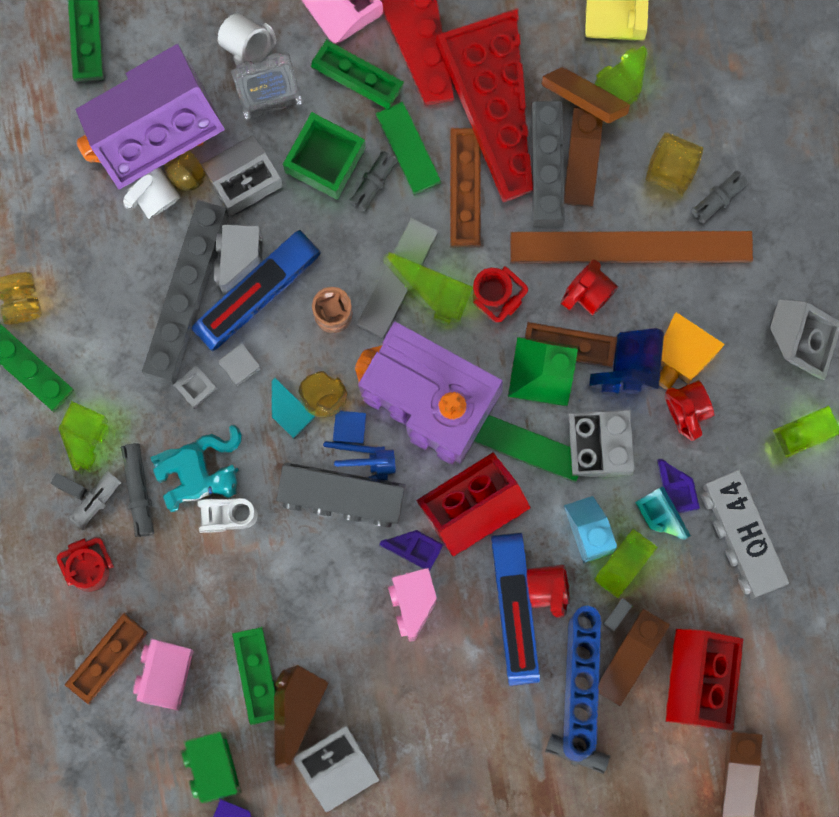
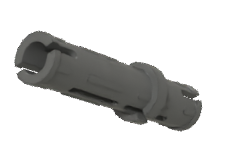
M127 444L120 448L130 503L127 506L133 517L135 537L150 536L155 534L150 511L152 500L148 499L140 444Z

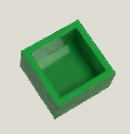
M311 112L283 162L284 172L338 200L366 149L365 139Z
M220 731L184 742L186 749L181 750V755L185 768H191L194 779L190 780L189 784L194 799H199L200 803H209L242 793L225 732Z

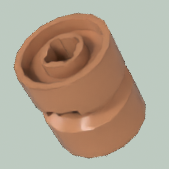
M327 287L320 290L313 298L312 310L315 322L319 328L325 332L337 333L349 326L352 321L353 311L351 300L345 291L336 287Z

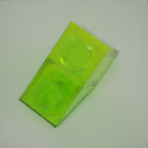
M643 45L638 50L631 48L620 57L621 62L612 68L608 65L596 75L595 85L630 105L637 101L642 90L647 55L645 46Z
M71 401L58 429L73 470L83 475L85 469L90 470L94 464L97 455L94 453L98 442L103 443L110 426L107 425L109 420L104 415Z
M826 406L774 429L773 433L786 459L836 439L839 436V425L830 406Z
M633 528L594 578V581L618 599L658 547Z

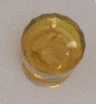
M21 272L0 278V300L3 301L0 311L4 324H21L42 316L39 299L33 296L36 292V286L32 273Z

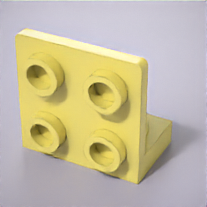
M648 0L586 1L585 36L587 38L645 40L648 26Z

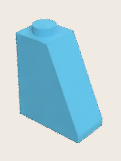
M594 496L564 505L583 564L612 555L617 549V545L608 518Z

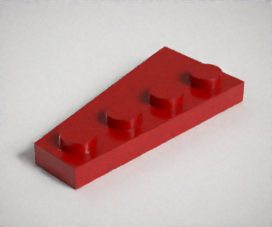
M380 0L383 4V13L388 26L395 37L402 57H404L424 105L454 101L451 77L435 40L438 34L443 33L437 0Z

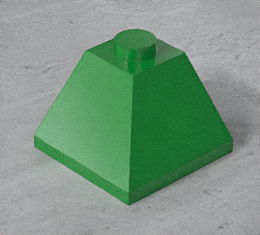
M517 336L508 397L568 406L578 346Z

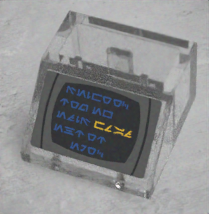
M274 53L267 56L265 61L258 63L253 61L238 64L236 69L231 70L245 120L302 104L301 94L289 54Z

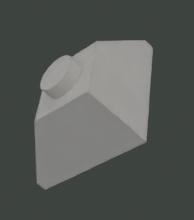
M779 299L770 328L785 360L815 377L825 380L839 336V321L808 302Z

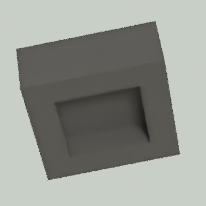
M58 473L55 474L51 481L54 487L81 501L87 492V489L82 485Z
M622 598L603 626L614 632L633 605Z

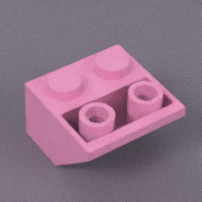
M301 0L330 42L336 45L383 15V4L380 0Z
M428 568L393 577L394 585L388 587L393 607L399 606L402 615L396 617L401 637L407 635L409 642L416 640L437 603Z
M151 639L150 645L144 646L141 656V663L145 664L143 675H137L134 684L133 694H137L136 701L179 711L194 651L189 648Z

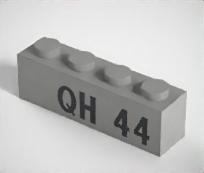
M737 470L706 483L703 486L704 492L701 493L702 500L707 510L712 509L717 519L713 522L715 530L720 539L725 537L729 549L725 550L731 566L737 565L742 576L738 578V582L744 595L749 594L753 600L789 584L741 471Z

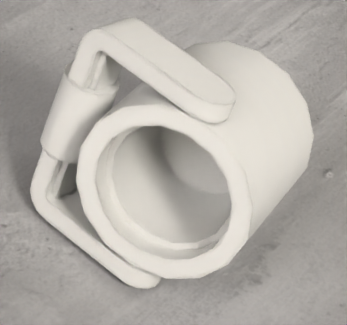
M237 13L229 16L223 22L218 32L219 45L234 55L233 59L237 69L245 75L250 74L277 43L273 29L267 23L260 26L244 15Z
M158 167L141 177L128 188L129 192L125 195L123 204L127 209H133L138 204L148 219H151L172 206L181 196L162 169Z

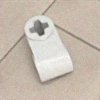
M207 499L197 501L198 507L201 508L202 526L199 527L200 533L246 529L253 526L257 521V509L246 499ZM241 506H247L250 510V515L245 521H237L235 518V512Z

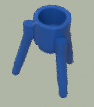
M328 441L323 443V446L327 448L371 453L369 458L336 460L334 462L336 467L370 465V472H376V474L369 476V478L388 480V474L396 473L394 450H385V446L370 447Z

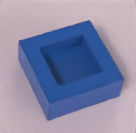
M336 411L333 442L364 445L366 413Z

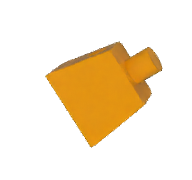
M676 312L653 360L663 367L654 381L666 390L671 388L678 378L689 384L717 356L724 343Z

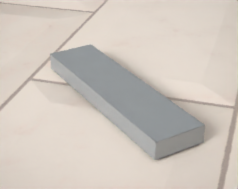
M413 218L410 219L357 322L358 327L383 339L385 338L438 235L437 230Z

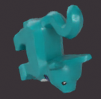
M231 425L229 427L230 438L227 441L213 434L203 435L196 441L182 446L180 449L165 450L150 457L155 466L153 469L155 477L159 483L167 481L168 475L172 473H178L181 481L180 486L163 496L167 509L170 512L178 511L179 504L182 502L203 500L213 494H220L226 498H232L236 495L238 484L236 473L239 472V469L235 468L234 465H229L210 475L207 469L204 450L209 446L219 452H232L237 449L242 440V434L237 426Z

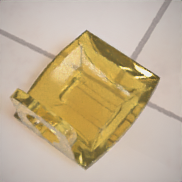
M665 132L653 152L646 181L683 196L698 170L704 147Z

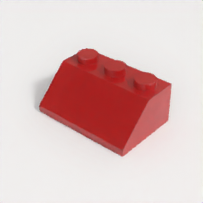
M494 452L416 500L452 557L466 550L487 535L492 534L495 530L531 508L519 484Z
M676 629L665 722L734 731L743 638L705 630Z

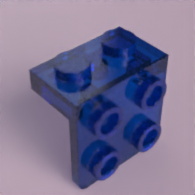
M652 328L620 332L617 335L613 371L590 374L589 386L599 388L602 394L618 396L622 392L639 394L643 390L659 389L664 339L663 330Z

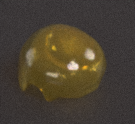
M190 150L164 164L166 177L173 186L182 191H194L204 183L202 179L205 178L206 173Z
M325 371L308 375L301 381L298 389L305 410L311 415L321 418L332 417L338 414L345 406L348 396L339 377L333 379Z

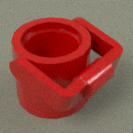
M593 259L568 286L560 304L570 310L577 302L593 316L607 303L619 286L600 270L601 264Z
M506 266L502 270L490 267L482 270L474 279L473 304L491 321L499 323L507 315L511 316L523 303L521 300L527 294L528 286ZM513 281L521 290L511 297ZM501 311L497 317L493 314Z
M695 381L679 389L669 388L666 390L665 401L678 432L691 441L701 437L702 431L699 422L714 416L711 400L701 381Z
M94 537L87 541L85 538L69 544L68 549L61 551L57 555V562L67 585H74L82 591L92 592L102 588L108 581L109 568L114 567L104 541L100 537ZM99 544L104 557L89 549V547ZM69 556V558L66 561V564H64L62 558Z
M565 564L527 569V584L531 607L551 606L550 611L556 618L566 616L567 607L570 604V585Z

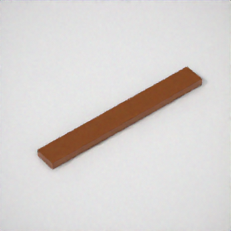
M752 231L510 232L511 264L590 263L595 259L599 263H752L753 240Z

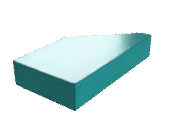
M276 378L272 380V418L295 439L315 419V416Z
M663 486L635 502L650 529L678 536V538L683 540L691 536Z

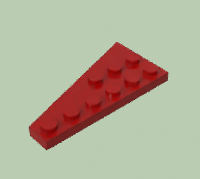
M518 8L438 34L435 38L503 202L529 194L533 190L530 154H528L527 144L528 124H526L525 120L526 100L523 64L520 60L519 48L521 40L517 24L519 19Z

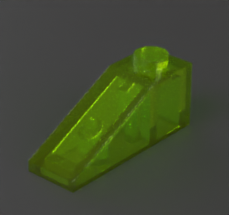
M389 252L384 255L382 261L421 306L427 312L434 314L433 319L435 321L450 325L451 322L455 323L461 320L473 289L472 286Z

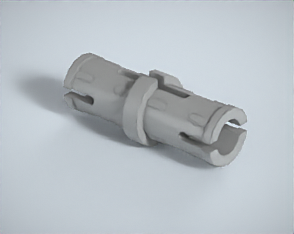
M106 471L92 491H87L84 494L86 498L68 519L84 530L99 509L103 511L106 507L104 503L122 482Z

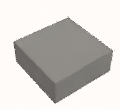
M243 343L218 361L236 386H239L261 369Z
M197 365L174 384V387L194 409L217 390L215 385Z

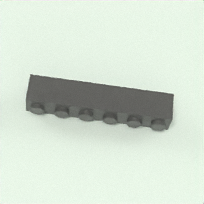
M201 200L196 202L142 369V373L146 378L172 386L176 383L192 334L191 328L195 324L218 253L216 252L217 233L222 234V227L227 225L229 214L224 207Z

